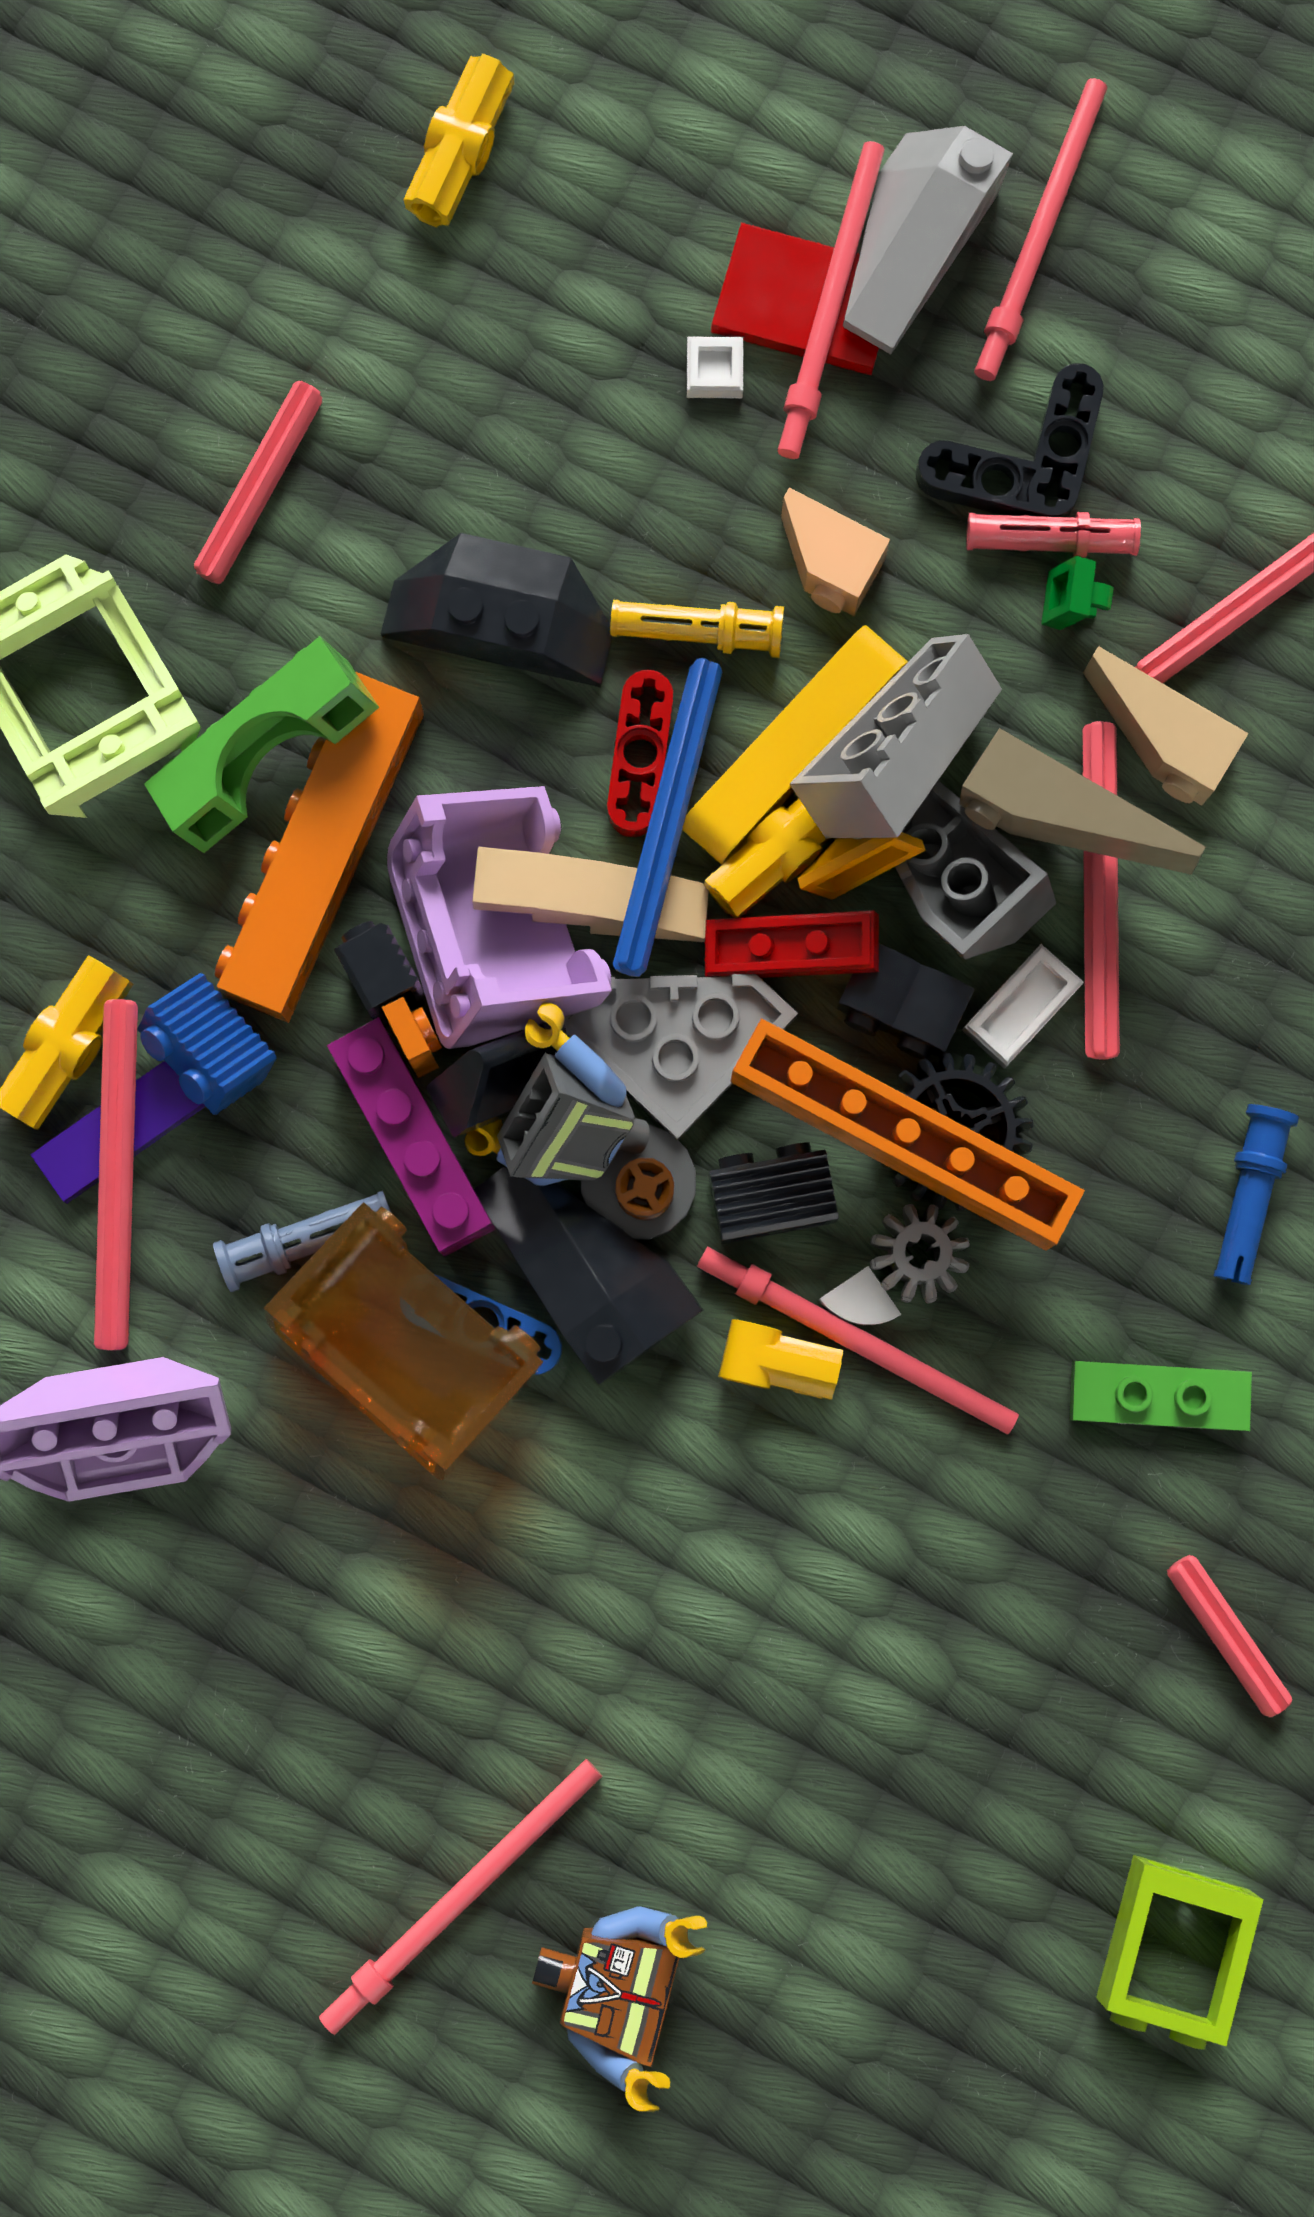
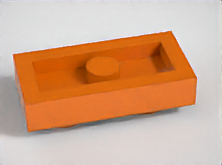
M404 997L383 1006L382 1009L418 1078L439 1068L432 1053L442 1047L423 1008L420 1007L411 1012Z

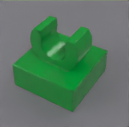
M1075 556L1048 571L1041 625L1063 630L1084 618H1095L1097 608L1105 611L1111 610L1114 588L1105 583L1094 582L1096 561Z

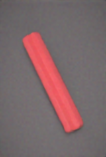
M1190 1555L1175 1562L1167 1570L1168 1577L1260 1712L1269 1718L1280 1714L1291 1705L1292 1696L1196 1557Z

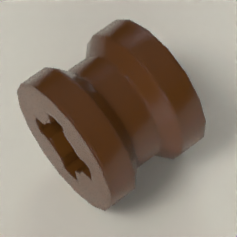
M641 1157L630 1161L621 1169L616 1178L615 1192L618 1204L627 1215L636 1220L648 1221L660 1217L668 1210L673 1200L674 1180L671 1172L663 1163L653 1158Z

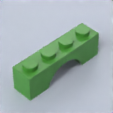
M319 636L306 648L300 650L292 660L267 681L256 687L248 697L223 718L212 724L204 734L179 755L169 760L144 785L172 832L205 853L247 818L246 793L250 778L258 763L272 748L285 740L302 735L322 737L336 744L375 712L379 706L349 661Z

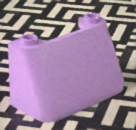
M545 786L416 796L390 841L387 855L390 881L436 1033L445 1048L469 1047L525 1030L529 1019L534 1020L538 1025L545 1023L537 1012L540 1005L544 1002L557 1005L562 1010L564 1017L599 1006L612 991L611 973L608 964L603 959H600V956L592 949H583L575 952L566 924L533 922L532 914L474 910L472 901L478 847L549 854L554 842L559 839L561 832L560 818L557 811L551 808Z

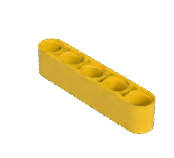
M867 625L861 627L694 805L685 817L682 830L722 865L729 857L736 854L748 843V836L766 817L780 808L794 793L790 786L792 780L908 661Z

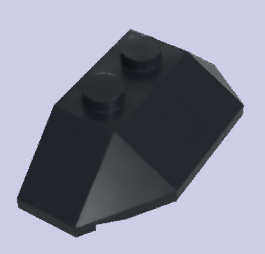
M465 533L455 536L394 581L381 630L382 638L600 688L613 636L610 635V624L572 558Z

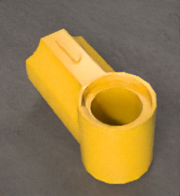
M736 1319L731 1320L718 1375L719 1378L764 1389H770L771 1386L792 1390L799 1394L832 1400L840 1373L843 1350L782 1336L783 1331L768 1326Z

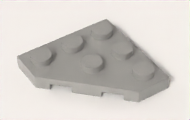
M732 974V977H697V975L650 976V978L615 979V977H611L612 991L602 1004L595 1008L564 1017V1025L566 1027V1035L569 1038L576 1035L602 1058L626 1086V1093L659 1125L679 1140L733 1084L730 1082L732 1071L760 1019L762 1018L785 1030L797 1018L798 1013L758 975Z

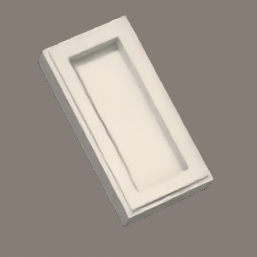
M1040 944L966 1024L962 1031L1005 1069L1084 982Z

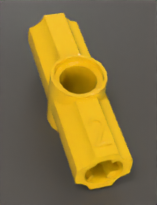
M485 54L478 57L470 56L447 107L440 106L432 117L424 143L425 155L404 197L405 209L412 212L421 222L436 228L439 225L449 226L472 174L478 176L488 161L495 137L494 127L515 84L514 73L504 67L501 61Z
M798 798L787 809L785 806H782L766 817L748 836V843L736 854L729 857L714 873L712 872L705 880L704 885L711 893L713 899L726 913L730 914L733 918H740L781 881L788 883L804 871L822 852L823 848L821 846L830 838L824 837Z
M88 955L56 1005L45 1008L32 1023L23 1043L25 1052L0 1088V1108L38 1130L70 1080H76L81 1077L97 1056L103 1040L101 1033L103 1032L105 1002L111 999H124L134 984L110 967Z

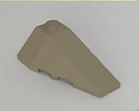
M1000 728L962 785L959 805L966 808L965 814L973 822L989 830H994L998 827L1008 834L1191 875L1206 848L1204 845Z

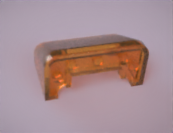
M363 1202L264 1307L266 1321L272 1331L429 1473L437 1479L444 1481L542 1367L543 1361L536 1355L541 1348L518 1326L514 1325L507 1331L500 1326L494 1328L408 1252L407 1244L402 1239L407 1229L392 1213L383 1207L374 1212Z

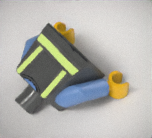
M544 1002L540 1005L537 1012L539 1017L547 1022L552 1029H544L537 1022L529 1019L525 1026V1036L527 1041L535 1047L546 1048L552 1046L557 1051L556 1054L544 1053L504 1124L500 1119L468 1132L465 1137V1146L471 1154L477 1156H485L491 1153V1151L497 1154L496 1160L508 1168L510 1176L526 1178L538 1186L568 1179L596 1180L603 1176L617 1151L640 1154L645 1150L649 1140V1125L645 1120L635 1118L626 1096V1086L622 1080L579 1037L573 1035L569 1038L561 1031L564 1025L562 1010L553 1003Z

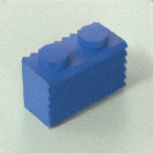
M201 973L148 1006L137 1029L141 1034V1042L147 1053L157 1061L165 1060L179 1076V1083L184 1094L196 1104L203 1103L213 1115H217L239 1097H243L248 1091L259 1086L265 1080L277 1059L275 1052L268 1049L267 1043L261 1041L259 1034L253 1033L251 1025L245 1023L244 1017L238 1016L236 1008L230 1007L228 1000L223 999L221 992L215 990L213 983L207 982L205 974Z

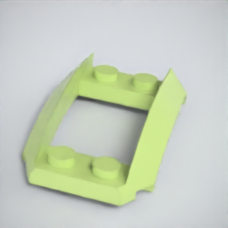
M69 555L62 556L0 591V660L97 606L149 696L55 750L50 751L0 666V728L27 777L37 791L47 813L87 818L80 806L81 804L177 749L185 750L197 739L201 726L109 570L104 573L89 569L85 561Z

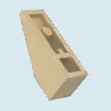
M1098 646L1083 674L1152 777L1163 783L1162 788L1164 791L1179 801L1185 803L1195 801L1203 805L1215 791L1248 733Z

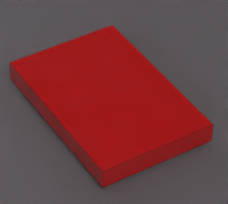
M741 223L713 317L711 333L726 337H743L745 342L804 357L834 247ZM856 253L825 363L872 376L879 348L843 327L860 254Z

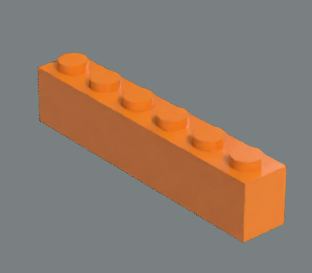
M356 672L379 708L336 744L322 737H319L314 743L307 762V769L312 771L304 790L297 788L291 795L284 814V820L289 823L281 842L274 840L268 847L261 866V872L266 875L258 894L250 893L245 899L238 917V925L243 926L235 946L227 945L224 948L215 968L214 976L219 979L216 987L226 998L287 1023L290 1022L424 715L419 697Z
M762 1018L732 1071L730 1082L1045 1251L1058 1243L1085 1190Z

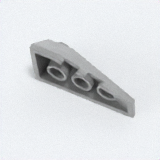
M966 126L905 134L878 174L844 318V328L890 355L892 354L998 196L1013 153Z

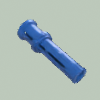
M1248 1104L1246 1115L1250 1118L1245 1143L1243 1151L1236 1152L1234 1159L1236 1163L1235 1168L1240 1170V1175L1217 1269L1213 1275L1223 1280L1231 1279V1282L1251 1285V1275L1275 1179H1281L1282 1174L1286 1173L1288 1164L1283 1161L1290 1128L1296 1127L1299 1116L1294 1113L1255 1104Z

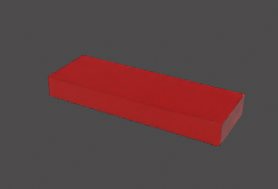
M874 910L706 920L705 977H732V974L758 975L760 978L879 972V915Z

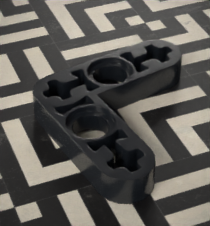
M1080 363L1065 366L1058 372L1049 393L1033 461L952 441L939 440L930 443L923 449L916 467V481L919 488L926 495L935 499L1001 515L1069 517L1079 495L1103 396L1104 383L1100 374L1093 367ZM1072 383H1079L1083 385L1082 394L1084 396L1080 401L1076 416L1065 415L1071 397L1068 390L1071 388ZM1058 432H1067L1077 439L1079 451L1070 457L1056 455L1050 449L1049 437ZM939 459L949 461L948 467L951 473H948L945 480L936 479L935 469L932 468L937 465ZM968 464L976 466L970 481V488L962 487ZM992 470L1001 471L1010 478L1012 489L1002 496L991 495L983 488L981 477L986 472ZM1052 472L1063 473L1057 490V497L1060 499L1055 507L1044 505L1045 496L1042 494L1047 489Z

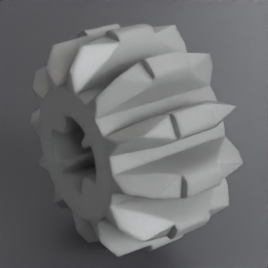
M905 1205L902 1214L905 1227L896 1217L890 1214L882 1220L885 1229L894 1238L878 1234L873 1235L870 1244L872 1246L888 1251V1255L878 1256L870 1261L871 1269L880 1270L890 1266L893 1273L883 1279L881 1287L887 1291L894 1287L899 1280L905 1282L901 1291V1301L911 1302L915 1296L917 1285H920L925 1302L933 1303L937 1300L934 1281L948 1293L953 1292L958 1287L955 1279L946 1269L956 1273L968 1271L969 1263L964 1259L953 1257L952 1252L968 1248L970 1245L969 1239L960 1237L950 1241L947 1234L957 1227L959 1221L955 1217H951L941 1227L935 1225L939 1214L938 1206H928L922 1222H919L918 1213L914 1205ZM922 1239L930 1245L925 1251L933 1250L934 1258L933 1261H927L920 1268H916L909 1263L914 1256L906 1257L905 1248L912 1247Z

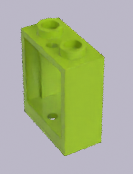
M1133 1855L1096 1996L1103 2007L1111 2012L1110 2020L1123 2027L1141 2032H1146L1148 2023L1170 2029V2039L1196 2049L1205 2050L1207 2041L1226 2046L1263 1899L1249 1889ZM1153 1893L1233 1916L1207 2018L1127 1994Z

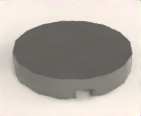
M649 1125V1140L645 1150L640 1154L617 1151L602 1177L596 1180H581V1194L586 1205L622 1228L635 1240H650L671 1232L687 1216L696 1194V1170L688 1150L673 1135ZM641 1157L653 1158L663 1163L671 1172L674 1180V1195L668 1210L660 1217L648 1221L636 1220L627 1215L619 1206L615 1192L616 1178L621 1169L630 1161Z

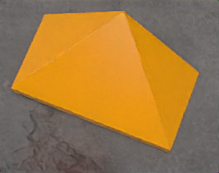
M901 832L898 838H837L797 878L802 890L833 900L924 852L925 847L921 839Z

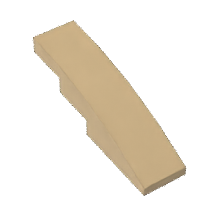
M478 847L472 901L474 910L532 914L533 922L590 926V934L620 936L637 868L538 852ZM670 876L655 939L705 942L709 890L705 887L704 883Z

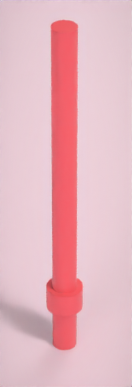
M1092 78L1086 82L1001 304L991 311L984 330L987 340L974 371L975 375L983 380H995L1008 345L1016 342L1023 324V317L1020 315L1107 91V85L1099 79Z
M868 141L863 144L797 383L790 385L783 409L788 415L777 452L788 459L799 458L809 420L816 418L822 398L818 387L885 151L884 147L876 142Z
M707 1246L697 1265L701 1270L737 1288L735 1295L754 1305L758 1301L763 1302L1007 1435L1011 1432L1018 1419V1413L771 1281V1273L752 1263L747 1268Z
M585 1759L376 1962L369 1959L351 1976L353 1984L319 2016L320 2021L329 2032L336 2035L369 2002L376 2005L394 1987L391 1980L603 1777L588 1759Z

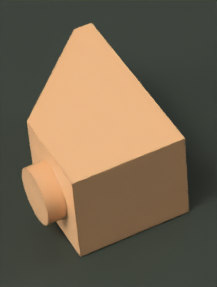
M789 487L784 496L781 519L804 591L810 593L811 599L821 608L832 613H840L842 610L854 616L886 559L890 539Z

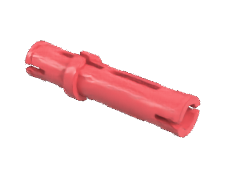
M1077 512L1075 518L1027 515H977L969 513L966 547L967 550L1073 552V557L1079 556L1083 558L1087 557V553L1130 554L1131 556H1137L1140 546L1141 522L1139 518H1133V520L1090 518L1089 512Z

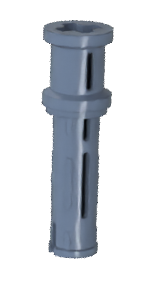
M377 1192L378 1194L325 1211L322 1214L278 1229L276 1224L270 1225L268 1223L260 1227V1233L229 1244H225L222 1240L214 1242L213 1248L217 1262L229 1291L240 1290V1283L272 1271L277 1275L287 1273V1269L292 1268L290 1262L341 1245L382 1228L395 1226L384 1192ZM355 1218L360 1219L359 1221L325 1232L323 1234L314 1237L311 1236V1234L341 1224L343 1222ZM296 1239L301 1240L298 1243L285 1247V1243H288ZM258 1253H262V1254H263V1255H261V1256L252 1258V1259H250V1260H247V1261H244V1262H241V1263L238 1262V1260L244 1259V1258H246V1257H249V1256H252V1255H255V1254H258Z

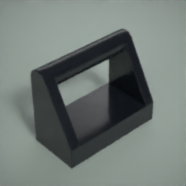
M547 1022L539 1024L544 1029H552ZM563 1025L561 1031L567 1034L566 1027ZM525 1030L469 1050L430 1082L426 1089L453 1138H456L508 1117L544 1053L555 1055L557 1051L552 1046L538 1048L531 1045L526 1039Z

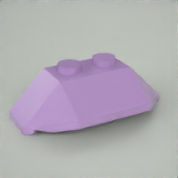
M164 1357L45 1377L0 1405V1479L8 1481L11 1478L29 1489L68 1502L185 1482L210 1457L217 1446L222 1444L231 1435V1425L219 1378Z

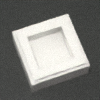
M687 337V398H742L743 337Z

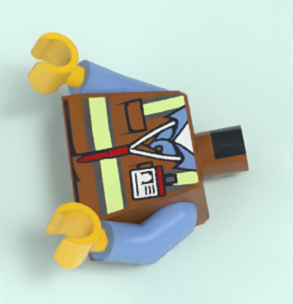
M637 1906L600 1918L594 1925V1928H584L576 1957L543 1947L540 1950L532 1984L566 1993L560 2024L567 2028L568 2040L597 2073L626 2093L629 2105L637 2111L656 2112L660 2110L659 2106L652 2104L647 2097L649 2083L657 2088H670V2079L666 2074L643 2071L642 2065L652 2066L679 1958H687L705 1952V1948L693 1946L688 1939V1929L697 1930L707 1927V1921L701 1916L678 1919L675 1915Z

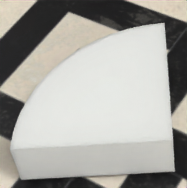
M869 1266L819 1299L821 1304L830 1313L845 1321L860 1325L882 1324L901 1315Z

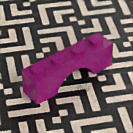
M378 1017L328 1044L327 1047L438 1251L446 1257L495 1230L496 1228L486 1213L380 1018Z

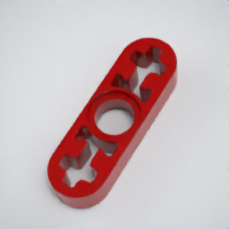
M642 670L634 673L627 679L622 690L607 812L611 826L618 833L627 837H639L647 833L667 754L673 709V688L663 674L654 670ZM644 687L655 688V697L664 699L663 702L653 703L650 726L639 725L641 714L640 701L632 698V696L642 695ZM627 722H632L636 725L627 727ZM659 725L662 726L660 731L652 728ZM643 739L654 745L657 757L651 765L637 768L631 766L625 760L624 750L634 740ZM621 776L634 782H642L640 803L642 807L648 808L649 812L639 813L635 822L627 821L625 811L617 809L618 805H627L631 789V781L619 782ZM650 780L655 781L654 786L643 783Z

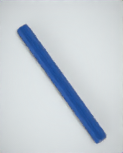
M704 658L696 659L689 668L613 961V967L617 972L632 977H639L647 970L722 676L721 666Z

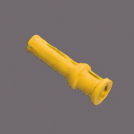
M613 600L610 635L614 637L620 635L667 641L717 644V650H723V653L732 654L736 648L769 651L771 657L780 658L784 606H775L773 611L739 609L736 602H727V605L721 604V609L717 610ZM644 620L688 623L691 625L645 622ZM703 625L719 626V628L704 627Z

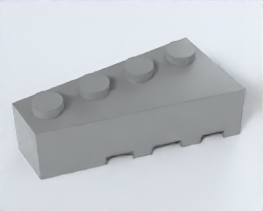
M969 634L931 638L792 780L790 786L825 838H898L979 721L985 716L1002 688Z

